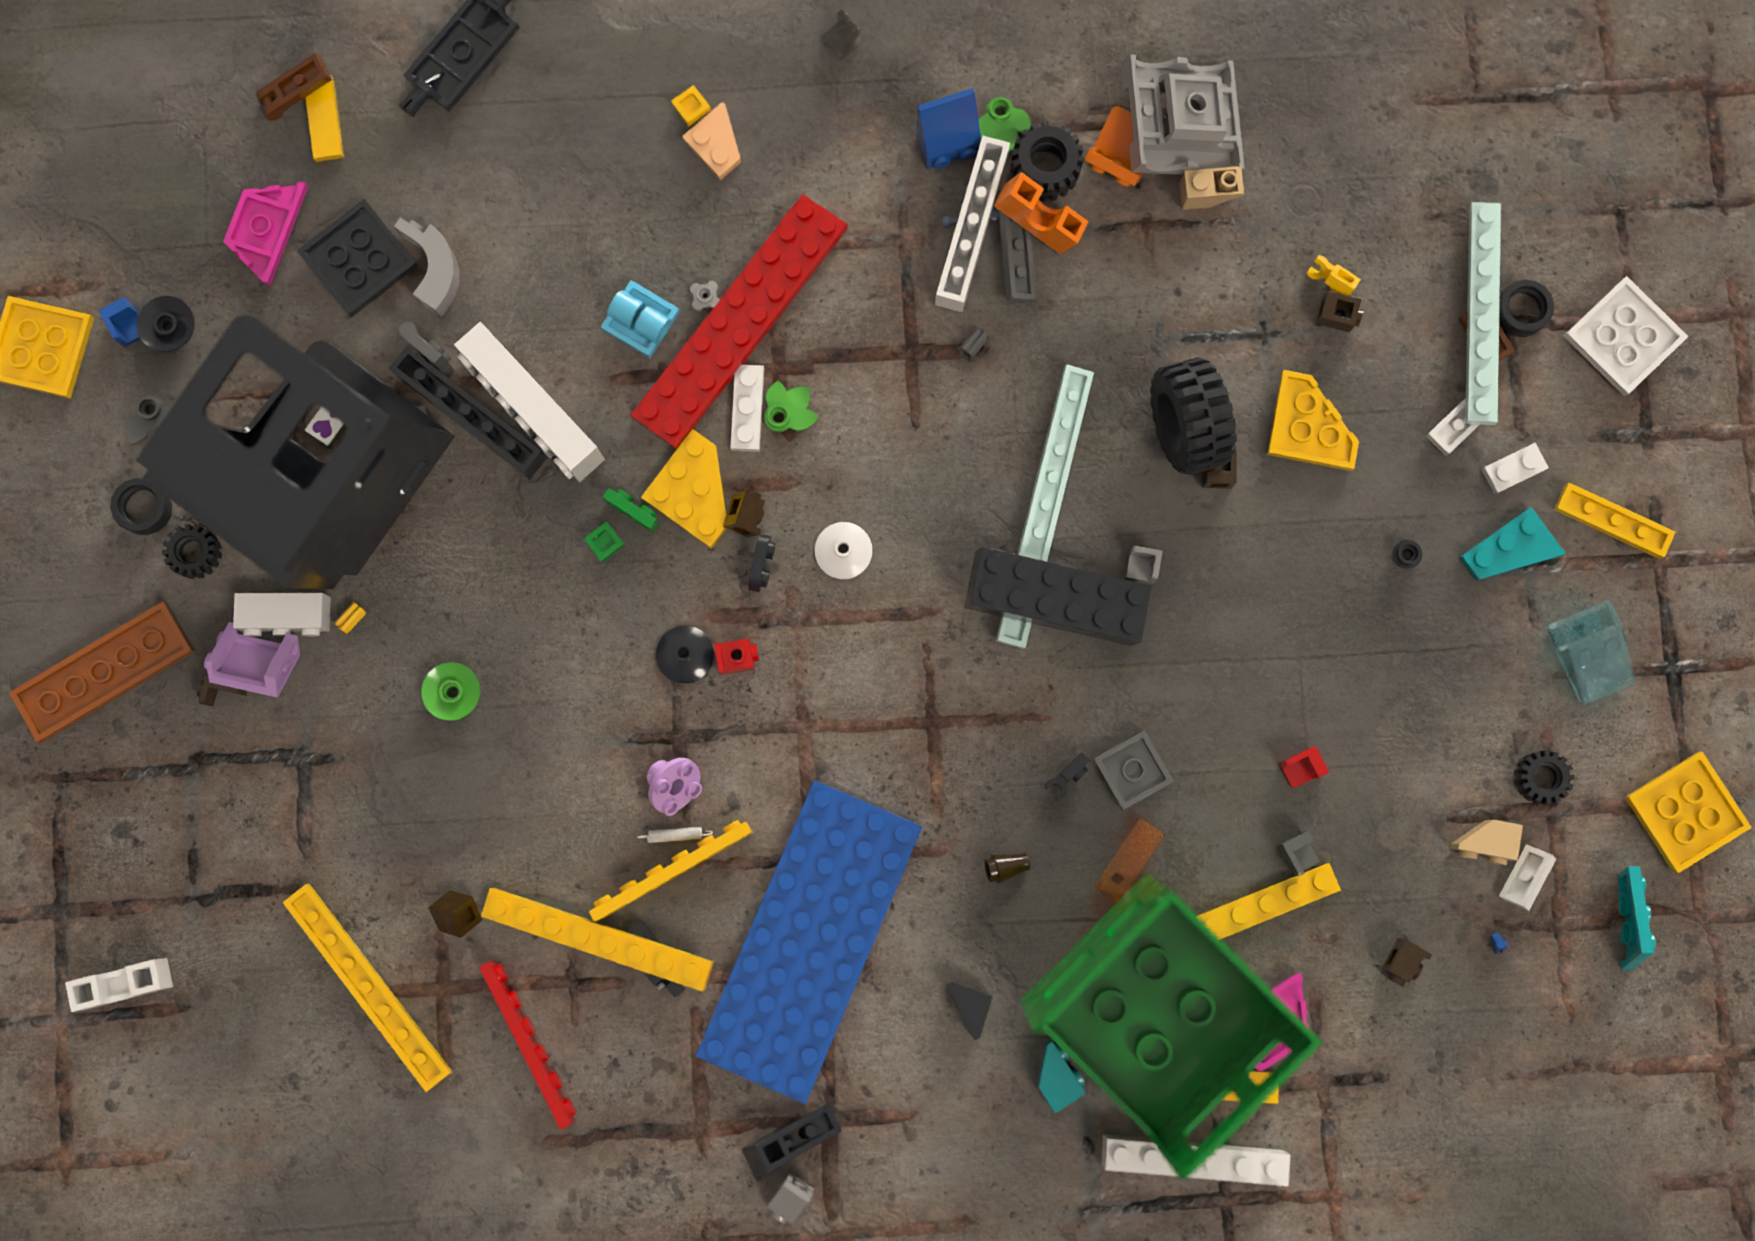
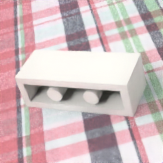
M235 593L233 628L242 631L243 636L260 637L262 632H272V636L285 637L286 633L291 634V632H302V636L309 637L320 636V632H329L331 597L324 593Z

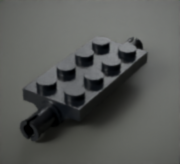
M466 0L403 74L405 79L413 84L415 88L399 104V107L408 114L409 112V116L414 118L415 114L429 99L434 100L449 112L519 30L518 23L505 13L506 6L512 0Z

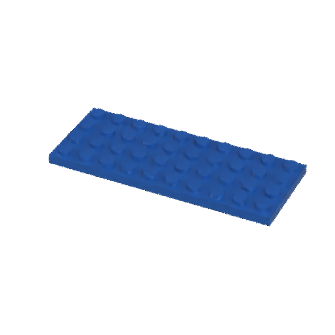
M814 780L696 1057L806 1104L923 826Z

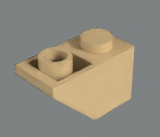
M1241 166L1186 170L1179 182L1182 210L1210 208L1244 195Z
M1494 819L1484 820L1451 843L1450 850L1460 851L1459 857L1477 860L1478 855L1489 857V863L1507 865V861H1518L1523 825Z

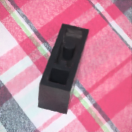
M826 1104L770 1132L741 1150L755 1177L770 1173L841 1132V1129L829 1104Z

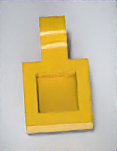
M1320 255L1314 262L1320 265L1321 271L1310 267L1306 273L1314 280L1326 279L1324 283L1329 286L1331 291L1347 296L1351 295L1361 280L1340 265L1333 266L1325 257Z

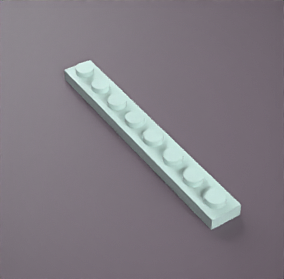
M1472 202L1469 206L1465 424L1495 425L1498 422L1501 203Z

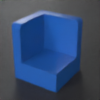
M125 297L99 310L103 321L116 342L123 347H127L140 340L136 326L139 313L135 305Z

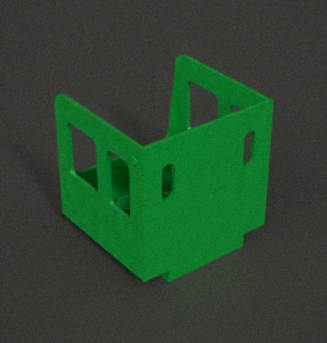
M1148 873L1020 1000L1030 1028L1036 1034L1044 1030L1151 1138L1174 1173L1181 1180L1192 1175L1323 1043L1170 889ZM1283 1043L1290 1050V1053L1261 1083L1256 1085L1249 1077L1250 1072L1275 1046ZM1233 1092L1240 1100L1239 1105L1198 1147L1193 1149L1187 1140L1189 1133L1229 1093Z

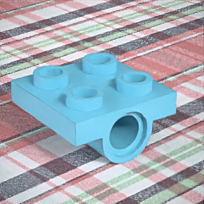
M630 280L625 290L619 291L613 298L608 308V316L603 322L601 329L651 359L679 315L680 309Z

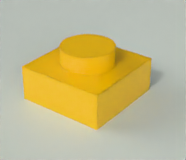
M694 85L671 101L672 106L688 127L711 111L709 104Z

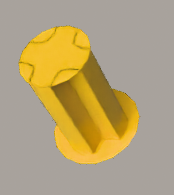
M353 602L334 624L347 635L364 617L366 612Z

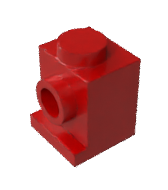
M749 638L714 644L718 671L721 676L755 670L754 662L759 661L758 649L756 644L751 645ZM735 650H740L742 658L734 660L732 659V653Z

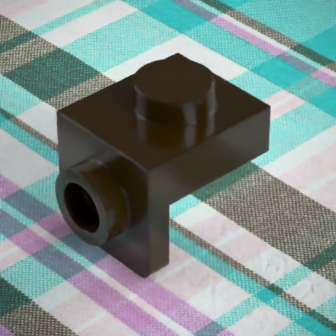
M205 675L197 690L198 703L208 706H214L218 690L247 695L246 690L210 683L208 675Z

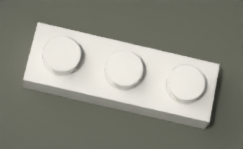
M741 365L735 373L731 451L760 452L764 366Z

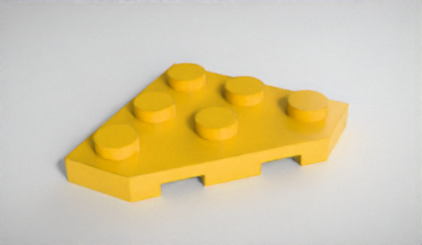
M1283 370L1279 382L1267 455L1353 471L1359 444L1353 432L1350 433L1341 420V415L1331 401L1325 398L1318 388L1319 384L1312 375Z
M692 429L641 498L710 549L713 548L727 529L722 527L726 517L722 480L716 445Z

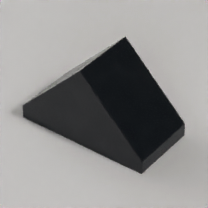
M954 982L946 984L973 1039H979L993 996Z

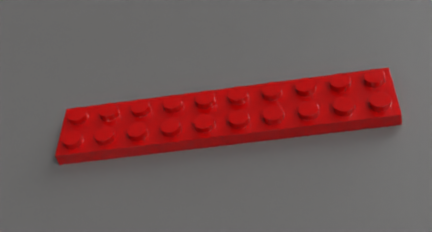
M802 194L630 416L677 450L732 380L740 366L746 362L848 230L847 223Z

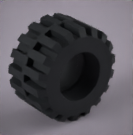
M1049 121L1042 122L1041 127H1038L1037 123L1031 125L1030 131L1025 129L1021 133V137L1017 138L1010 166L1011 173H1013L1012 178L1022 172L1044 188L1039 197V200L1044 202L1046 197H1050L1051 201L1057 200L1058 194L1064 197L1068 194L1069 189L1072 190L1075 187L1084 160V156H1082L1083 147L1078 145V136L1076 134L1071 136V129L1067 126L1064 130L1061 129L1060 123L1055 122L1054 126H1049ZM1039 152H1051L1060 158L1063 166L1054 172H1044L1037 169L1030 158Z

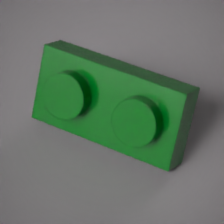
M608 488L602 498L607 504L654 534L660 524L655 518L657 513L644 504L640 508L631 502L633 498L623 490L618 489L615 492Z

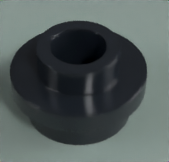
M1412 540L1400 541L1393 549V560L1399 567L1411 569L1417 566L1422 559L1421 547ZM1403 550L1410 552V560L1402 556Z

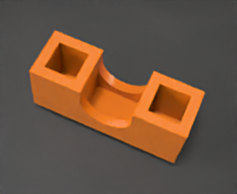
M1020 172L1004 184L994 207L1060 255L1077 245L1089 221L1067 205L1061 209H1051L1042 204L1039 197L1044 188Z

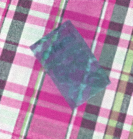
M1610 599L1545 626L1582 706L1636 684L1623 626Z

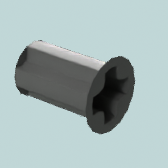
M975 328L961 347H956V350L964 359L974 362L973 357L986 343L989 336L982 329Z

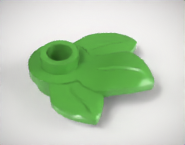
M1003 97L994 98L988 103L986 114L979 118L981 140L982 136H987L1009 142V152H1011L1018 138V132H1023L1025 129L1030 130V118L1024 110L1014 108L1008 99ZM1002 109L1005 114L998 116L995 114V110Z
M777 381L768 389L766 394L768 408L765 412L764 420L770 430L783 432L790 428L802 431L811 427L817 421L818 415L807 409L810 402L809 387H796L786 391L785 387ZM777 414L784 416V420L780 423L773 420Z

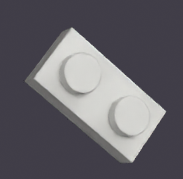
M1466 398L1426 435L1445 456L1450 454L1480 425L1465 424Z
M1536 443L1481 470L1495 495L1547 470L1549 467Z
M1526 845L1499 897L1504 901L1529 911L1556 858L1552 854Z

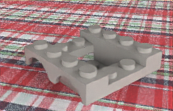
M1130 54L1121 63L1123 90L1129 91L1134 139L1129 145L1132 173L1183 175L1186 170L1241 166L1242 170L1245 169L1233 61L1228 60L1213 66H1195L1189 64L1187 58L1177 57L1162 63H1144L1138 61L1136 55ZM1160 93H1166L1170 134L1166 137L1164 136ZM1191 99L1196 100L1200 104L1201 111H1197L1191 106Z

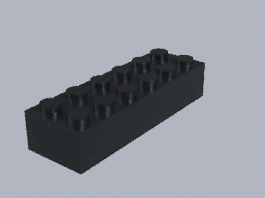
M981 547L975 551L964 608L1133 646L1141 643L1152 586Z

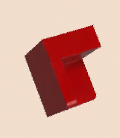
M1316 746L1279 762L1291 788H1296L1329 773Z

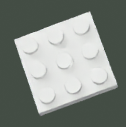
M1627 276L1564 335L1624 397L1634 390L1688 338Z

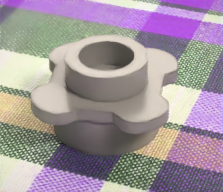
M709 281L707 284L702 285L694 283L690 287V291L694 296L692 306L695 310H708L714 308L720 299L717 298L716 293L718 290L716 282ZM703 294H708V297L703 298Z

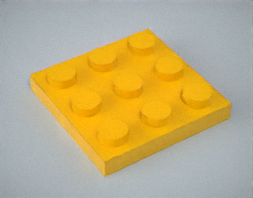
M8 296L0 320V383L71 399L94 317L90 314Z
M1702 751L1695 753L1624 797L1673 874L1680 873L1752 828Z

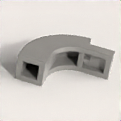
M400 217L394 228L400 236L425 252L428 259L427 273L412 295L420 304L442 318L453 303L458 290L459 267L456 257L442 234L431 224L425 230L417 222L411 220L408 223Z

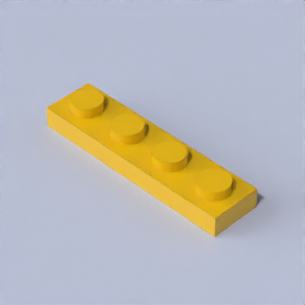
M1571 483L1565 484L1554 508L1556 512L1658 559L1665 558L1675 535V531Z

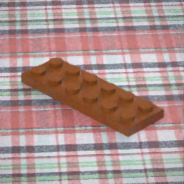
M162 601L10 691L9 694L35 741L43 743L194 653L195 650L167 602Z

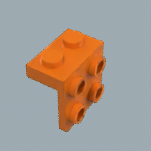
M1115 106L1111 110L1095 145L1089 149L1084 159L1090 163L1089 167L1092 170L1104 174L1106 171L1115 176L1114 180L1127 187L1130 184L1135 186L1143 173L1131 172L1129 145L1134 139L1130 111L1120 106Z

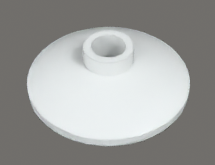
M848 522L832 524L825 528L816 540V561L822 571L833 578H854L860 575L871 561L872 544L870 538L862 528ZM846 544L849 547L848 552L845 554L839 553V545Z

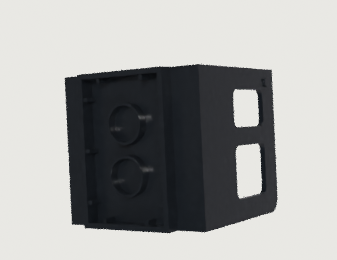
M240 315L231 321L135 461L148 470L143 476L145 481L284 587L334 589L343 575H358L455 438V435L333 344L326 341H318L310 345L306 352L303 353L258 318L251 315ZM247 353L252 354L284 378L250 424L244 429L216 425L206 416L207 406L241 357ZM316 405L324 408L344 423L347 428L346 436L326 463L319 460L291 438L309 410Z

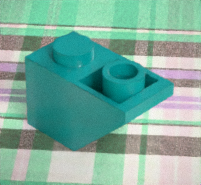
M1049 1039L1044 1045L1036 1085L1054 1113H1057L1086 1094L1082 1089V1086L1086 1083L1076 1068L1071 1071L1065 1060L1070 1058L1068 1054L1058 1044L1055 1045Z

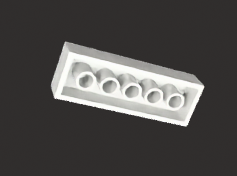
M481 322L454 344L460 352L456 357L463 363L464 367L474 377L476 376L492 397L498 394L495 399L501 404L502 408L511 417L517 415L514 419L530 438L534 435L537 436L533 440L550 459L553 456L556 457L553 460L554 463L569 480L574 476L580 483L605 460L597 446Z

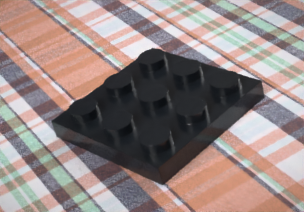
M365 199L296 250L350 317H353L419 266Z

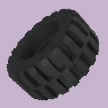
M1199 357L1160 367L1151 378L1150 405L1153 411L1152 417L1153 422H1155L1157 437L1160 439V445L1166 453L1168 462L1172 463V467L1176 471L1185 475L1195 474L1228 464L1236 451V421L1233 417L1232 411L1234 410L1232 402L1230 403L1227 387L1223 384L1222 376L1217 373V368L1209 360Z

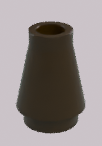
M1026 853L991 854L990 858L984 860V867L989 882L996 881L999 884L1023 871L1030 870V862Z

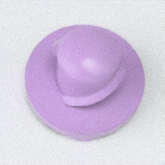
M676 758L669 762L665 760L655 762L647 773L649 784L648 797L651 805L667 816H672L687 805L691 799L697 798L702 791V785L700 784L701 775L698 766L687 758Z

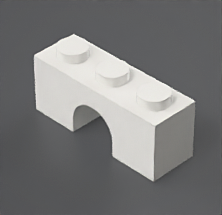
M167 958L153 959L126 966L124 969L65 982L71 1012L88 1010L173 987Z

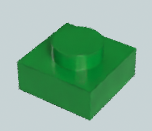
M607 521L584 538L585 542L602 563L625 546Z

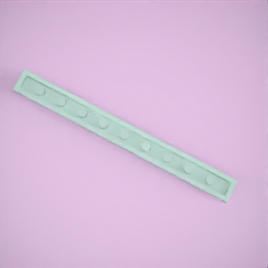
M1068 364L1063 369L1017 555L1047 561L1094 372ZM1001 617L995 641L1024 649L1026 648L1032 623Z

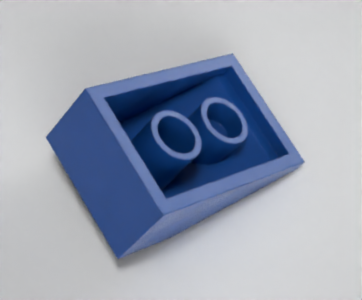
M973 88L918 106L916 140L927 169L933 167L941 169L948 166L951 161L960 158L961 160H968L977 155L981 143V135Z

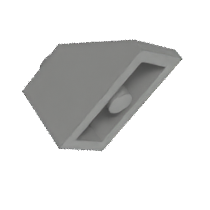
M789 1171L768 1203L767 1207L771 1209L770 1215L783 1224L786 1221L793 1224L812 1199L814 1188Z

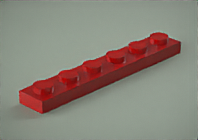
M495 960L489 961L480 966L479 969L560 1130L576 1121L574 1115H576L575 1107L569 1098H564L560 1090L563 1087L561 1079L556 1071L551 1072L546 1062L549 1060L548 1053L542 1044H537L533 1036L536 1031L531 1020L528 1017H523L519 1009L522 1006V1002L515 990L510 991L506 983L509 977L504 966L501 963L497 965Z

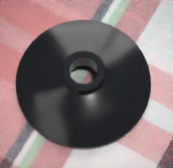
M160 296L146 303L139 312L136 325L137 332L142 342L149 348L159 352L175 351L190 340L195 327L194 315L190 307L179 298ZM173 323L172 329L166 331V325Z
M678 626L666 632L660 639L656 649V661L659 669L668 679L681 684L693 683L703 678L711 669L714 661V648L709 637L700 629L692 626ZM683 648L689 650V656L685 659L679 657V651Z

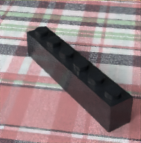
M408 346L389 367L397 378L528 480L533 477L546 461L547 457L541 449Z

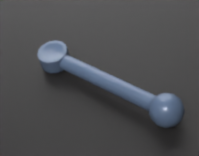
M992 211L989 220L993 222L998 221L999 212ZM949 216L942 219L944 227H950L958 222V218H951Z

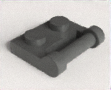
M406 321L400 325V335L410 343L411 348L419 356L445 376L449 377L453 373L454 369L448 363L451 358L435 341L431 340L428 342L424 336L419 335L414 323Z

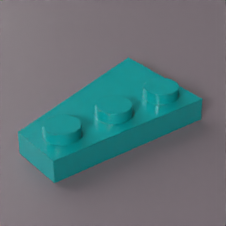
M1628 866L1618 875L1619 913L1621 916H1625L1622 932H1619L1620 943L1626 944V960L1620 959L1621 970H1634L1654 954L1656 946L1655 937L1650 933L1651 910L1646 905L1644 895L1646 892V880L1641 876L1640 866Z

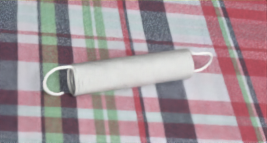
M702 827L649 830L648 836H637V838L647 837L648 843L701 840L702 836L711 835L712 833L702 834Z

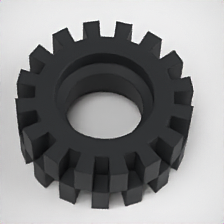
M184 524L185 528L176 527L175 530L177 532L175 534L170 532L167 535L171 538L169 542L164 540L163 543L167 549L162 550V555L167 557V559H164V562L170 566L169 569L189 579H195V577L201 579L205 577V573L209 575L214 571L211 568L213 566L217 568L220 563L216 562L217 558H222V553L218 552V549H222L221 544L217 542L218 538L211 534L210 531L195 524L194 526ZM191 541L199 542L202 546L201 557L195 562H186L182 556L184 546Z
M1550 750L1533 752L1524 756V760L1519 761L1516 765L1519 769L1514 771V775L1518 776V780H1514L1515 786L1519 785L1521 788L1517 791L1520 795L1525 794L1526 797L1524 799L1534 801V804H1551L1561 801V798H1566L1569 795L1567 791L1572 790L1574 786L1570 784V780H1575L1574 775H1570L1569 770H1573L1572 766L1565 763L1567 759L1564 756L1559 757L1560 753L1550 752ZM1540 766L1548 767L1554 774V782L1548 789L1540 788L1534 781V773Z

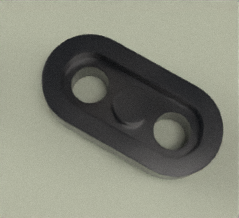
M760 534L758 536L748 584L749 591L760 593L762 587L767 588L770 571L766 570L768 559L773 560L776 543L771 542V536Z

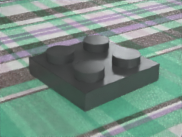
M1145 730L1093 759L1121 811L1174 782Z

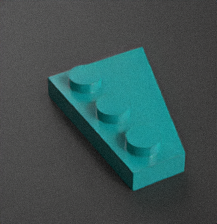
M1530 507L1463 554L1459 559L1473 578L1478 581L1560 557L1566 553L1532 507Z

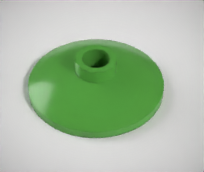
M455 662L443 663L433 668L425 677L421 689L422 700L426 709L433 716L446 721L460 720L468 716L476 708L481 694L480 683L475 673L467 666ZM456 687L458 695L450 698L449 690Z

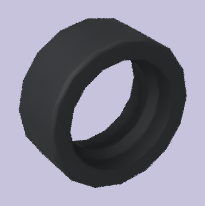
M1524 279L1512 283L1499 296V325L1502 330L1512 336L1522 338L1532 336L1549 323L1554 313L1555 304L1552 294L1544 285L1534 280ZM1517 293H1524L1533 297L1540 309L1538 319L1531 324H1523L1515 320L1508 308V302L1512 296Z
M134 478L125 481L116 488L111 497L110 510L113 519L120 527L136 535H150L166 526L171 517L173 505L168 497L143 478ZM141 490L153 493L157 499V510L153 517L145 523L131 521L126 514V505L130 497Z

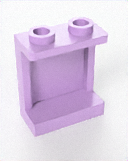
M229 622L225 630L218 634L213 651L206 655L204 668L207 669L209 682L278 698L300 657L298 636L286 633L282 643H276L238 634L237 629L233 628V622Z

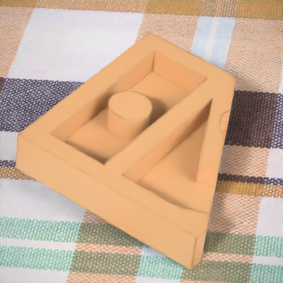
M723 102L682 136L683 141L719 180L723 179L741 163L727 109Z

